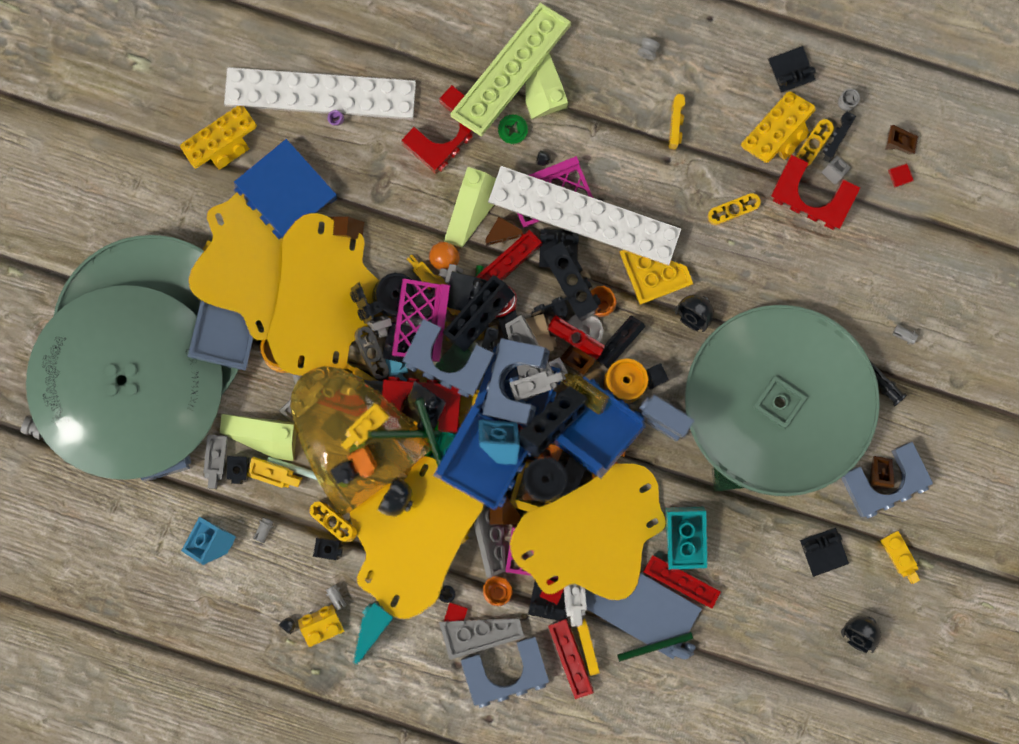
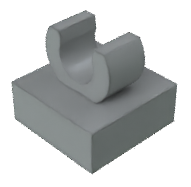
M449 264L448 270L441 268L439 276L443 277L445 283L449 284L451 272L463 273V269L457 265Z
M380 315L368 322L367 326L381 338L387 336L385 327L392 326L389 317Z

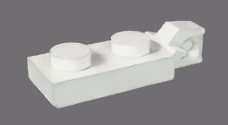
M570 584L564 587L565 607L567 616H571V626L575 627L582 625V616L585 615V610H587L585 588L577 584Z

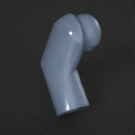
M686 643L685 648L672 645L669 653L681 659H688L694 655L696 647L691 643Z

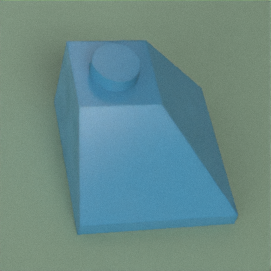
M479 420V446L496 463L505 465L517 464L519 451L518 423Z
M199 517L181 551L200 564L205 565L226 555L232 547L236 536Z

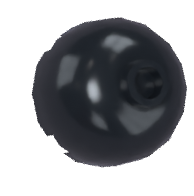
M688 295L675 308L676 315L679 313L681 316L680 321L688 328L697 332L699 329H703L702 332H705L714 318V309L710 300L705 296Z
M395 477L389 490L384 495L378 511L388 516L401 515L404 510L408 512L413 504L410 486L404 480Z
M855 616L849 619L841 630L842 637L844 638L846 635L850 639L847 643L863 653H867L869 650L871 653H874L881 641V630L876 624L875 619L869 616Z

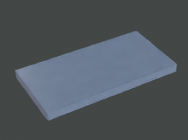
M201 300L188 357L246 370L253 337L249 333L244 317L235 311L219 308Z
M641 573L633 593L622 600H609L585 589L587 610L647 645L688 633L702 609ZM682 643L676 644L675 646L681 647ZM671 646L658 650L672 659L675 657L669 653Z

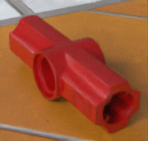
M556 315L547 328L548 331L594 359H597L604 349L605 345ZM578 332L580 340L574 343L571 337L574 333Z

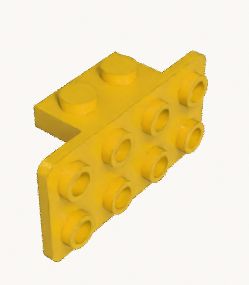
M787 92L741 143V147L765 163L770 162L777 153L779 157L786 160L810 133L805 122L815 112V106L793 92Z
M236 106L181 143L180 148L193 168L196 169L211 159L218 170L250 150L242 137L256 129L257 125L244 106Z

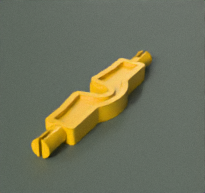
M413 254L410 255V258L406 259L414 267L413 272L422 282L448 285L442 277L434 275L424 262L421 261L419 263ZM447 307V310L453 316L461 312L460 310Z

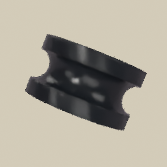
M445 585L441 587L438 597L442 602L449 603L454 600L456 593L453 587ZM446 588L450 589V593H452V597H448V600H445L444 595L441 594L442 590L446 591Z

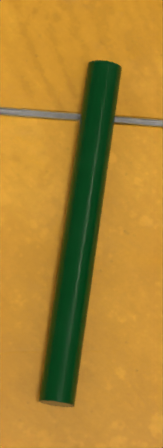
M417 398L415 402L437 466H439L443 456L423 398Z
M369 430L367 433L368 438H428L425 430ZM434 430L436 438H439L440 431Z
M692 632L617 654L619 662L693 640L694 638Z

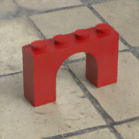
M451 85L439 98L440 104L451 113L463 99L464 95ZM459 122L460 128L456 137L447 143L439 144L430 141L413 127L401 142L405 148L436 174L438 171L442 172L448 166L447 161L451 157L455 158L460 153V147L464 143L468 144L472 140L474 131Z
M790 155L770 195L774 197L772 201L781 206L786 203L791 206L790 210L798 214L803 211L808 214L806 218L815 222L818 219L825 222L824 226L831 230H834L835 227L840 229L860 187L842 179L834 196L827 204L820 207L808 206L801 200L798 193V185L808 162Z
M388 377V380H383L381 408L390 418L380 427L400 429L402 406L416 381L446 401V405L439 418L438 430L449 433L458 432L461 394L458 393L459 389L453 386L449 389L438 384L437 380H427V383H420L419 379L414 378L400 381L398 377Z

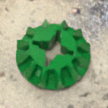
M507 115L498 124L499 137L505 143L512 145L521 143L527 136V123L519 115ZM517 123L516 130L518 131V133L514 132L513 134H511V136H509L510 130L507 128L513 127V125Z

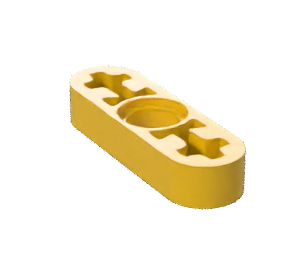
M827 119L819 121L796 154V157L800 158L807 151L810 153L806 158L808 161L807 167L813 162L833 132L832 122ZM827 125L828 131H825L821 137L818 136L822 129L820 126ZM811 139L819 142L817 149H812L809 146Z
M750 193L716 206L709 211L707 219L710 224L717 226L757 210L760 206V198L758 195ZM749 198L756 201L754 207L747 205L744 207L746 211H743L742 205L747 203ZM732 204L737 205L739 213L731 214L729 206ZM722 208H725V214L719 217V221L716 218L712 219L714 212L716 214L723 213L724 210Z
M314 502L311 505L310 515L339 540L351 542L356 538V528L329 505L323 502ZM318 507H320V510L326 514L325 516L323 514H318ZM335 516L337 523L334 527H331L329 524L330 518ZM343 528L348 530L349 536H345L346 533L343 530L339 529Z
M582 619V625L577 626L588 671L590 676L600 673L586 619Z

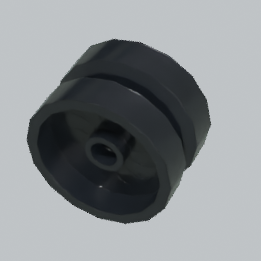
M391 273L377 282L373 289L372 300L382 304L381 314L388 317H397L402 279L412 280L410 277L402 273ZM406 285V292L410 297L417 293L414 285ZM396 292L398 298L393 297L392 293ZM417 296L412 299L414 303L417 301ZM410 302L406 303L403 307L405 313L413 308Z
M543 457L534 460L528 465L524 473L523 482L525 490L530 497L536 501L549 502L561 496L566 487L567 476L561 463L555 459ZM543 476L549 478L547 483L541 481Z

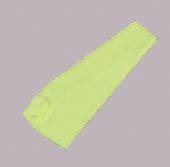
M548 53L525 82L526 105L532 120L566 109L568 106L563 86Z
M467 167L444 242L451 243L460 248L465 245L475 232V229L494 206L488 203L496 181L495 177Z
M221 414V434L272 458L294 461L297 422Z

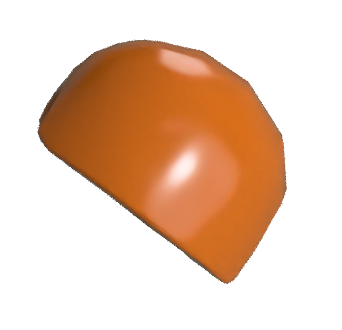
M439 242L431 248L429 260L436 269L448 270L449 264L458 265L460 254L451 243Z
M596 286L591 292L593 295L597 294L602 304L599 305L601 311L594 315L598 317L609 316L615 310L616 297L611 288Z
M493 576L485 582L483 596L489 604L503 606L509 602L512 596V586L507 579Z

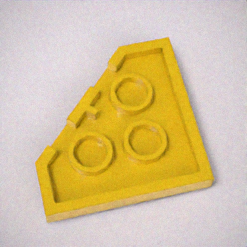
M625 250L619 251L639 305L693 285L692 278L685 265L678 264L672 260L669 265H665Z

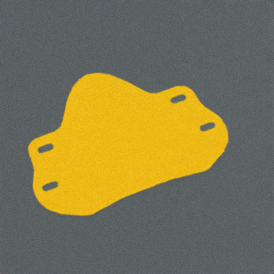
M235 193L228 201L208 210L207 220L213 234V240L193 266L189 276V287L193 294L203 302L240 313L245 319L250 335L256 340H267L278 297L282 270L283 238L278 239L272 233L274 228L270 224L265 225L259 218L262 214L257 209L252 210L251 207L247 206L244 194L239 195ZM217 213L221 214L224 221L223 225L218 224L215 216ZM257 320L262 322L264 327L263 333H260L257 329Z
M310 213L300 217L283 237L282 270L278 297L268 332V343L275 361L281 369L293 375L303 376L317 371L338 372L345 368L348 360L349 346L355 341L356 330L360 327H368L358 316V306L356 302L352 301L350 296L351 288L360 282L367 302L370 304L373 303V289L379 281L363 264L362 258L365 241L362 234L359 233L358 239H356L355 250L351 251L349 249L351 238L334 236V221L326 215ZM319 222L325 223L323 234L318 233ZM379 312L378 314H376V315L373 316V317H377V316H380V315H383V314H381V313ZM362 331L363 334L360 337L368 335V333ZM335 351L339 352V360L337 364H333L332 362L333 353ZM300 355H303L305 358L303 368H298Z
M427 456L418 458L407 478L404 479L412 490L411 501H413V504L408 512L404 510L401 515L388 516L378 511V507L389 490L391 483L372 486L360 491L351 500L349 508L352 525L356 528L357 536L366 552V559L357 575V583L363 590L374 596L387 613L400 619H409L417 616L436 602L445 575L462 540L483 509V503L434 477L433 475L438 466L435 459ZM427 464L428 469L422 477L419 475L422 466ZM373 570L374 576L371 582L367 583L365 579L369 571ZM399 595L400 599L396 607L392 608L390 604L394 596Z
M613 464L601 479L596 476L590 482L562 498L527 512L518 523L511 537L510 550L513 559L519 567L532 575L541 590L547 594H554L570 584H577L609 600H622L629 597L638 584L643 544L646 540L660 533L666 525V520L659 504L658 483L651 471L644 466L637 464ZM649 483L651 488L641 493L639 489ZM656 518L658 523L648 528L646 524ZM532 550L533 556L526 560L521 558L524 553ZM558 576L557 582L547 585L546 581L548 579Z

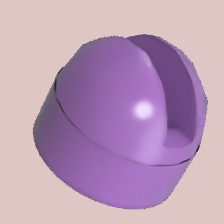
M332 110L328 114V122L331 125L339 126L344 122V115L340 111Z

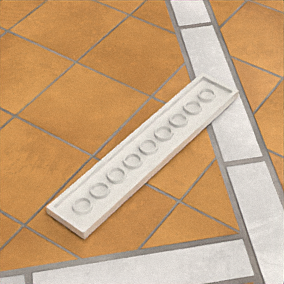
M227 67L224 105L229 107L244 106L245 108L328 114L332 110H337L343 115L413 119L416 81Z
M503 166L499 169L488 201L490 204L665 265L670 264L681 229Z

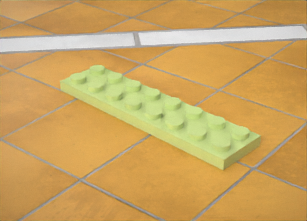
M540 3L451 112V117L482 137L569 29L571 21Z

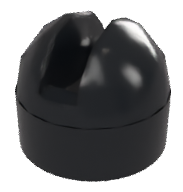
M539 150L536 165H548L550 163L548 160L551 159L550 154Z
M285 618L279 624L289 635L292 634L296 626L295 621L291 618Z

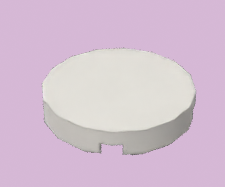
M574 315L569 319V324L595 340L601 341L603 327L598 317L592 315L580 321L577 315ZM578 332L574 333L571 337L574 343L580 340Z

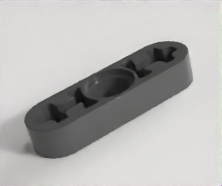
M369 327L358 328L355 332V340L371 377L375 379L386 378L389 369L385 359L382 358L383 354L372 329ZM362 331L368 333L366 340L360 337L363 334ZM367 342H372V345L363 346ZM369 348L376 350V356L373 359L367 356ZM380 360V362L376 363L379 368H383L381 375L375 373L378 370L376 364L371 365V362Z

